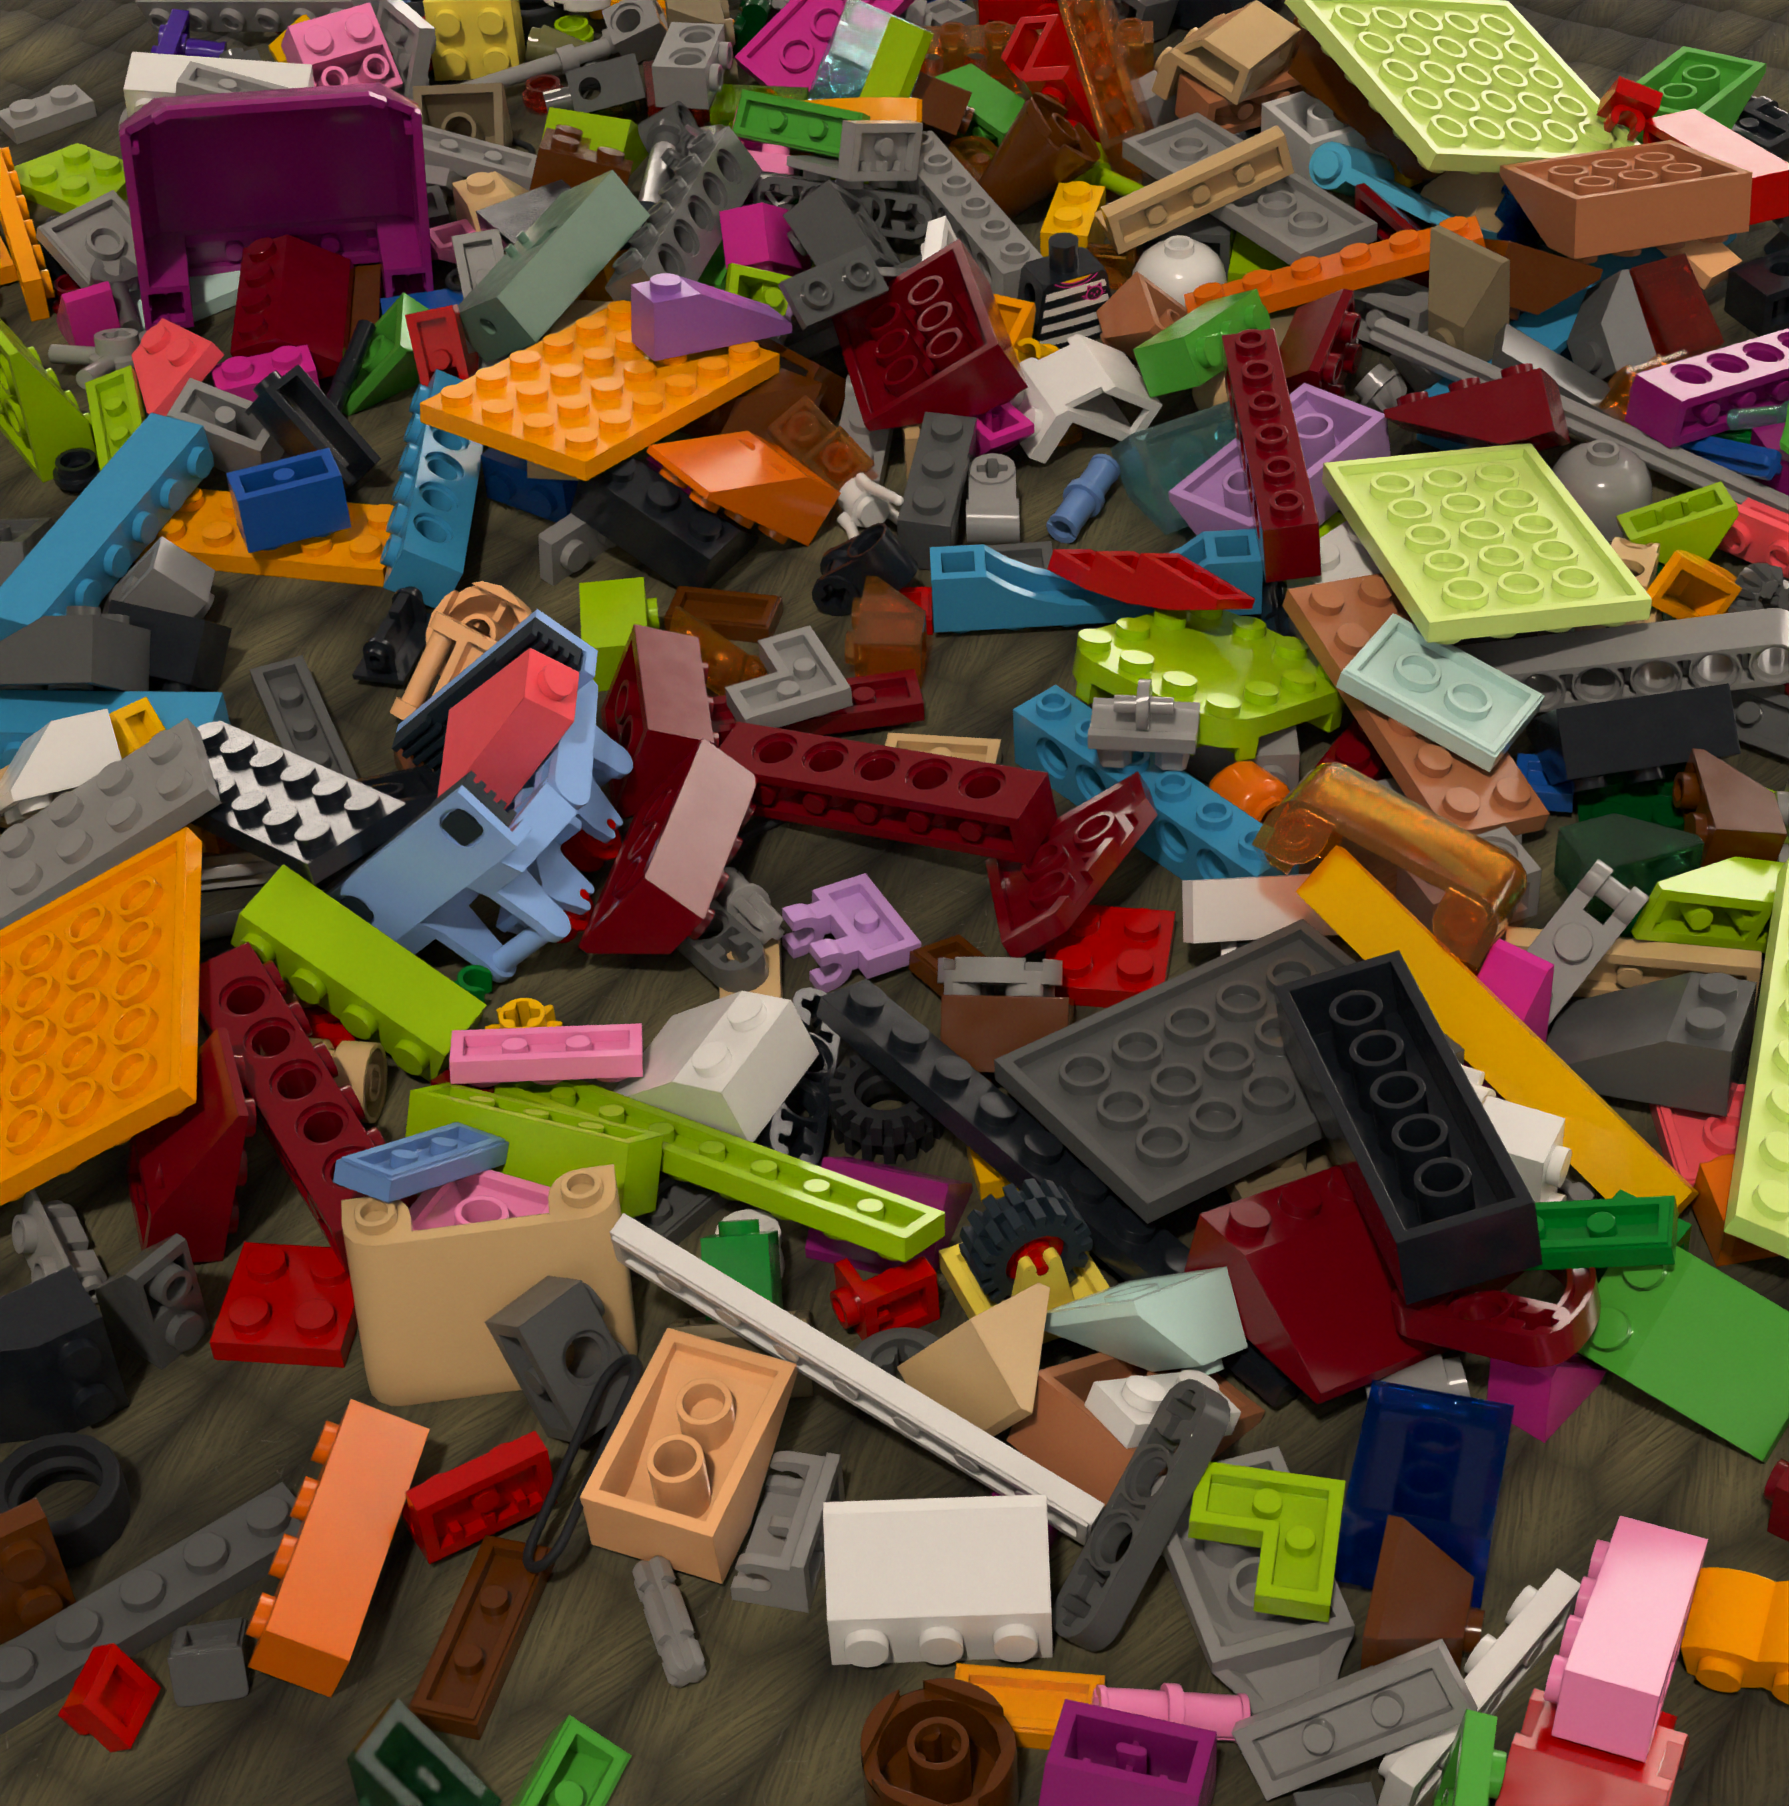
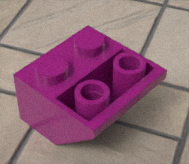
M1065 1699L1045 1762L1038 1806H1210L1216 1787L1217 1732Z

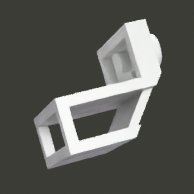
M1080 334L1066 339L1070 345L1040 360L1030 357L1019 363L1028 388L1018 393L1010 403L1034 423L1035 433L1022 441L1020 445L1029 458L1044 464L1072 422L1136 446L1163 406L1156 396L1149 397L1142 376L1124 352ZM1111 396L1143 408L1132 426Z

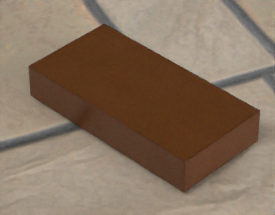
M678 586L664 617L665 631L696 637L758 643V640L774 635L783 614L782 597Z

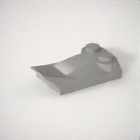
M1279 1446L1217 1461L1218 1463L1290 1473ZM1166 1474L1157 1476L1154 1480L1150 1496H1153L1161 1487ZM1192 1494L1161 1555L1166 1560L1212 1674L1218 1677L1236 1695L1237 1693L1248 1695L1252 1715L1338 1680L1343 1658L1354 1637L1355 1624L1335 1577L1329 1623L1254 1612V1596L1261 1548L1188 1538Z

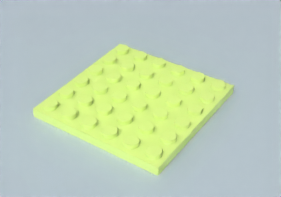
M1285 0L1284 2L1298 18L1299 25L1314 36L1320 43L1321 50L1338 64L1344 71L1345 78L1362 92L1368 99L1369 106L1381 114L1393 128V134L1399 140L1405 142L1417 156L1418 163L1430 172L1465 171L1474 175L1481 174L1482 172L1500 173V165L1641 145L1637 139L1633 142L1627 140L1629 131L1623 125L1617 124L1610 133L1604 130L1605 118L1596 115L1600 99L1509 1Z

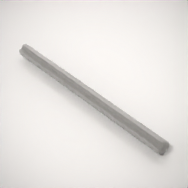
M1386 317L1377 319L1369 336V342L1372 345L1454 382L1479 377L1480 382L1485 383L1501 378L1500 371L1503 369ZM1560 395L1568 433L1589 442L1606 439L1620 444L1635 452L1643 460L1647 468L1694 489L1722 481L1735 503L1742 504L1749 497L1789 514L1788 495L1680 447L1668 448L1635 427Z

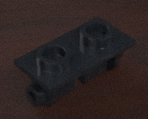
M408 586L395 592L387 617L384 618L374 637L368 639L363 646L364 656L352 674L353 679L382 684L405 685L426 647V630L431 618V614L426 613L423 595L419 589Z

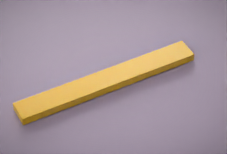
M1335 845L1295 891L1364 960L1399 950L1442 1031L1465 1049L1464 1059L1474 1069L1485 1072L1484 1079L1506 1101L1566 1118L1563 1146L1572 1149L1570 1164L1605 1199H1612L1620 1189L1635 1197L1675 1195L1679 1216L1699 1194L1689 1182L1345 848Z

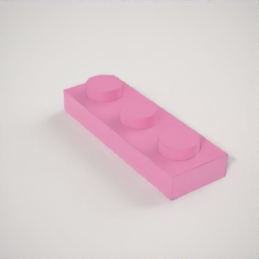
M642 1023L452 1030L449 1058L451 1084H469L474 1087L485 1088L495 1086L500 1082L532 1081L540 1085H553L563 1080L597 1079L601 1082L613 1083L625 1080L628 1077H643Z

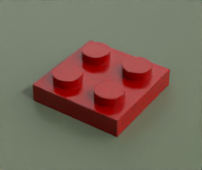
M1088 904L1068 931L1061 934L1056 942L1046 949L1045 959L1063 961L1062 986L1055 987V997L1074 999L1076 1006L1108 1008L1167 981L1176 929V911Z
M244 1242L209 1342L214 1360L345 1368L358 1326L350 1273H346L331 1247Z

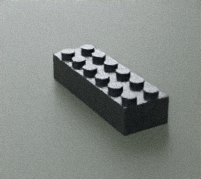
M1397 950L1274 986L1273 992L1283 1047L1406 1305L1543 1265L1535 1201L1400 951Z

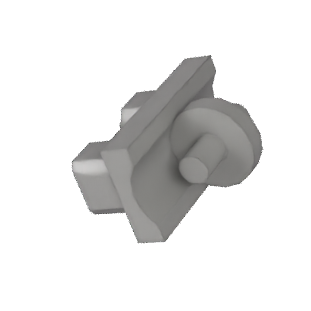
M1139 679L1137 695L1115 694L1114 698L1094 697L1091 723L1087 735L1088 749H1097L1102 767L1124 768L1132 764L1133 751L1155 752V765L1162 770L1183 771L1186 769L1190 754H1195L1200 703L1174 701V697L1152 696V679Z

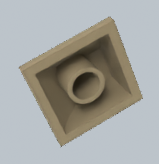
M1436 225L1431 228L1428 336L1487 362L1493 356L1496 334L1505 323L1509 324L1510 260L1440 225Z

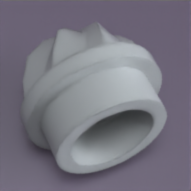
M1380 363L1358 383L1353 392L1362 400L1360 402L1361 405L1384 413V409L1397 406L1396 399L1406 395L1407 387L1400 376L1401 373L1397 369L1390 370L1384 363Z

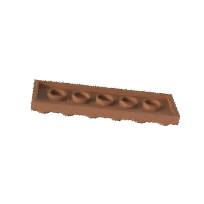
M1382 573L1287 590L1282 604L1283 608L1439 847L1506 826L1513 836L1543 830L1550 813L1508 751H1506L1494 768L1488 772L1336 687L1343 669L1393 613L1414 624Z

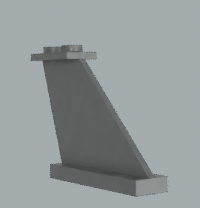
M863 245L781 281L778 286L788 302L786 313L783 317L792 323V333L770 337L769 339L811 361L841 348L832 317L886 294L889 291L886 283L922 261V254L894 267H877L868 249Z

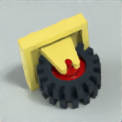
M1035 1178L1026 1179L1023 1181L1022 1190L1019 1191L1013 1183L1002 1187L1005 1196L998 1200L992 1194L988 1195L982 1200L986 1210L981 1212L973 1209L967 1217L971 1226L961 1228L959 1236L963 1242L939 1250L940 1270L969 1319L1038 1282L1050 1287L1047 1310L1110 1288L1088 1253L1093 1247V1241L1089 1236L1092 1234L1067 1192L1061 1186L1057 1188L1053 1181L1046 1179L1043 1180L1040 1186ZM1044 1331L1042 1344L1061 1337Z

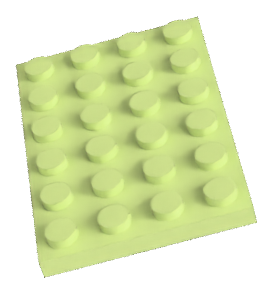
M1531 443L1323 463V485L1427 643L1435 642L1449 645L1458 643L1461 639L1489 636L1506 639L1515 636L1517 633L1535 631L1562 633L1569 631L1573 627L1592 625L1618 627L1629 621L1648 620L1650 618L1652 598Z

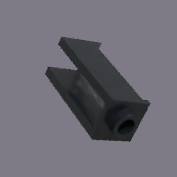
M299 364L283 376L277 370L273 371L253 389L258 398L245 413L248 416L252 413L290 457L330 448L342 475L345 493L355 486L381 460L379 455Z

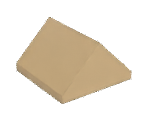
M1038 1282L972 1317L897 1366L905 1383L993 1437L1031 1415L1034 1407L1050 1287Z

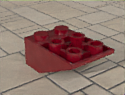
M1532 363L1505 368L1500 371V379L1481 383L1479 377L1453 382L1448 385V393L1429 397L1426 391L1410 393L1397 398L1396 407L1383 410L1386 419L1405 431L1478 448L1531 443L1537 452L1571 444L1558 384L1542 368L1533 369Z
M227 1027L216 1028L197 1051L196 1103L187 1107L179 1115L168 1117L131 1138L126 1179L141 1252L177 1233L187 1240L192 1262L223 1261L227 1235L237 1233L239 1208L235 1190L236 1187L245 1186L247 1181V1155L243 1146L245 1138H253L255 1135L256 1106L253 1098H244V1058L242 1054H233Z

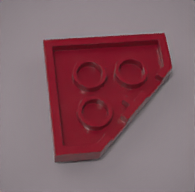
M1138 771L1058 817L1029 864L991 857L985 860L1001 943L1011 957L1021 958L1028 953L1042 952L1052 946L1061 934L1068 931L1158 814L1150 789Z

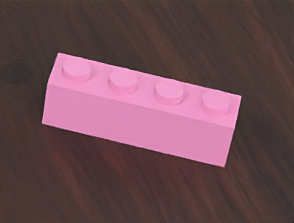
M1619 1516L1610 1542L1597 1539L1588 1576H1584L1582 1579L1574 1615L1570 1614L1568 1617L1559 1655H1554L1546 1683L1544 1700L1557 1704L1552 1736L1646 1763L1681 1649L1700 1569L1704 1562L1708 1539L1624 1516Z

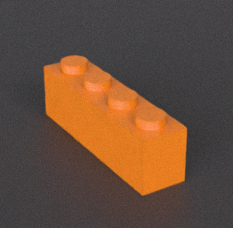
M353 1399L350 1400L339 1425L326 1420L311 1457V1461L322 1464L318 1479L305 1476L290 1513V1517L302 1521L296 1537L286 1533L283 1534L268 1571V1575L280 1579L275 1595L261 1593L245 1633L258 1639L248 1665L249 1668L327 1697H332L350 1662L406 1500L405 1491L409 1490L430 1431L429 1428Z

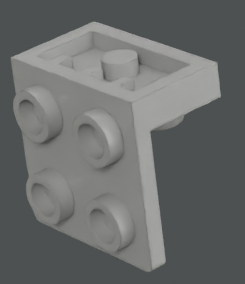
M843 120L839 159L821 155L787 156L786 166L803 170L802 177L810 180L827 181L831 180V177L836 178L835 184L841 188L863 189L864 182L869 181L870 186L894 189L897 188V181L917 180L923 123L912 120Z

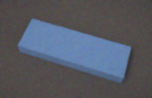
M454 1122L336 1160L333 1183L390 1203L506 1164L509 1142L499 1136Z

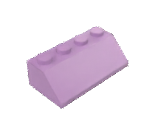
M1303 383L1290 394V399L1320 526L1339 510L1322 483L1323 463L1390 456L1388 420L1385 418L1384 413ZM1236 438L1168 491L1169 501L1196 536L1204 531L1255 529Z

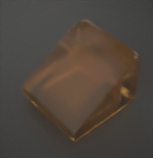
M1088 243L1087 249L1104 266L1108 275L1110 289L1118 290L1132 276L1133 269L1139 261L1136 247L1118 255L1110 244Z

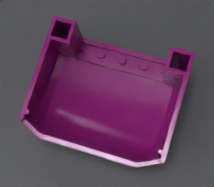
M376 82L154 98L119 125L120 145L146 331L157 325L162 318L182 328L194 327L190 277L240 271L243 248L264 237L274 239L288 234L349 258L352 264L379 262L381 264L385 298L400 296L403 292L413 294L434 291L421 110L418 103L383 84Z

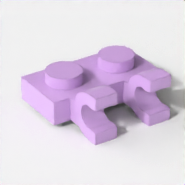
M866 873L812 890L811 904L801 903L782 908L783 919L792 931H795L782 936V945L793 959L808 953L812 955L820 968L809 971V980L816 989H820L825 993L840 987L847 981L852 970L858 968L866 979L908 966L910 951L921 947V941ZM831 933L836 940L823 938L824 935Z

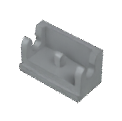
M779 1451L774 1453L770 1467L781 1472H795L802 1478H793L789 1475L768 1476L765 1485L766 1492L746 1551L739 1555L735 1569L739 1572L737 1576H734L731 1584L732 1600L809 1613L825 1564L823 1502L845 1501L841 1455L827 1452L825 1457L795 1451Z

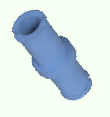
M1099 453L1094 455L1081 476L1073 479L1066 486L1063 492L1062 503L1056 512L1050 516L1046 524L1047 531L1055 540L1061 543L1074 542L1087 520L1095 517L1104 507V496L1121 473L1120 466L1115 459L1106 454Z

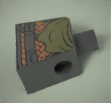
M635 53L565 72L569 86L543 92L547 112L549 107L615 118H624L648 112ZM589 90L600 92L599 96L593 100L583 98L584 94Z

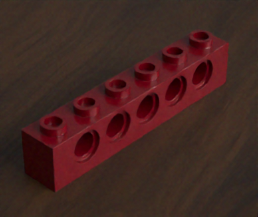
M1274 328L1265 330L1247 329L1236 334L1222 335L1225 388L1265 581L1268 583L1321 576L1319 521Z
M737 722L718 748L759 778L750 800L756 804L755 811L752 814L755 816L1029 864L1058 818L1048 772L744 722Z
M249 942L199 964L198 1024L207 1039L216 1028L227 1027L233 1054H242L244 1058V1098L254 1099L256 1121L344 1270L348 1273L349 1267L342 1229L341 1200L369 1196L333 1183L336 1160L386 1143L376 1127L366 1131L360 1121L365 1119V1114L352 1087L346 1084L339 1088L334 1078L339 1076L338 1070L326 1045L322 1041L312 1045L308 1039V1036L312 1035L313 1032L297 1000L289 1004L285 1002L282 996L287 994V989L274 962L269 960L262 964ZM417 1194L399 1200L409 1209L418 1197Z

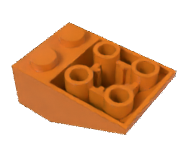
M749 431L653 444L646 451L663 465L659 472L660 475L683 489H687L688 486L693 489L689 498L713 513H717L721 506L725 508L724 514L748 529H751L756 522L759 524L758 529L762 533L781 544H785L787 539L791 538L809 546L841 492L783 448Z

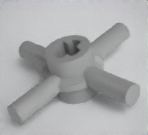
M131 328L102 330L94 334L95 346L51 344L48 350V358L53 364L86 366L76 374L77 384L81 388L86 389V382L131 365L135 371L131 354L141 344V339L146 330L140 333Z

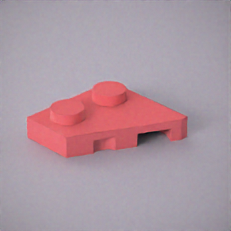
M164 318L157 325L147 330L141 339V344L131 354L147 414L155 413L167 416L189 378L202 382L224 356L222 351L213 342Z

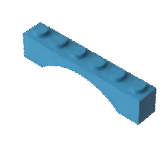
M1255 529L1204 531L1183 546L1169 552L1181 554L1255 598L1252 609L1225 611L1239 616L1262 614L1263 567ZM985 544L929 547L934 633H966L972 630H1019L1025 627H1073L1079 624L1117 623L1118 619L1139 617L1153 613L1156 609L1128 604L1086 590L1047 569L1033 567L1008 558Z

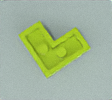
M1210 1461L1193 1493L1188 1538L1261 1548L1254 1596V1612L1329 1623L1346 1481Z

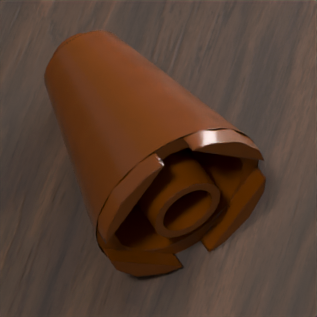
M1040 92L1034 93L1024 102L978 181L979 185L1010 220L1053 194L1057 189L1058 183L1072 182L1092 169L1101 156L1095 140L1080 121L1073 127L1063 117L1068 110L1053 98Z

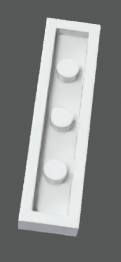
M1557 1568L1539 1590L1531 1585L1525 1587L1507 1613L1505 1622L1509 1626L1498 1639L1490 1634H1486L1470 1654L1464 1666V1672L1468 1674L1464 1681L1478 1707L1477 1712L1494 1716L1565 1630L1570 1614H1573L1581 1584ZM1460 1724L1386 1753L1378 1769V1773L1385 1778L1378 1806H1420L1439 1781Z

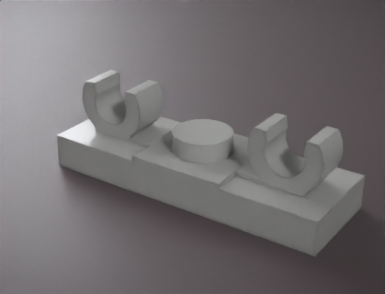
M1439 1639L1236 1722L1231 1733L1266 1801L1456 1726L1461 1723L1466 1709L1477 1711L1478 1707L1443 1639Z

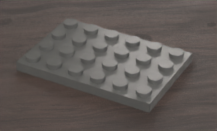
M1301 919L994 1059L995 1080L1148 1224L1326 1137L1283 1047L1273 987L1356 963V961L1304 919ZM1444 1033L1457 1059L1463 1065L1465 1049Z

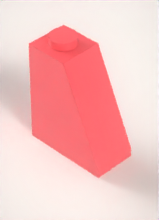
M529 648L449 709L437 798L472 771L476 774L473 780L476 784L482 780L486 784L484 788L486 793L493 790L497 794L493 799L496 803L501 799L507 803L504 808L505 810L574 722L579 672Z

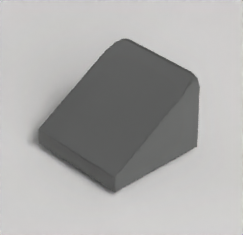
M239 1617L182 1626L174 1630L167 1660L174 1699L178 1706L189 1707L239 1699L248 1695L250 1668L248 1667L249 1635L245 1634L248 1627L247 1618Z

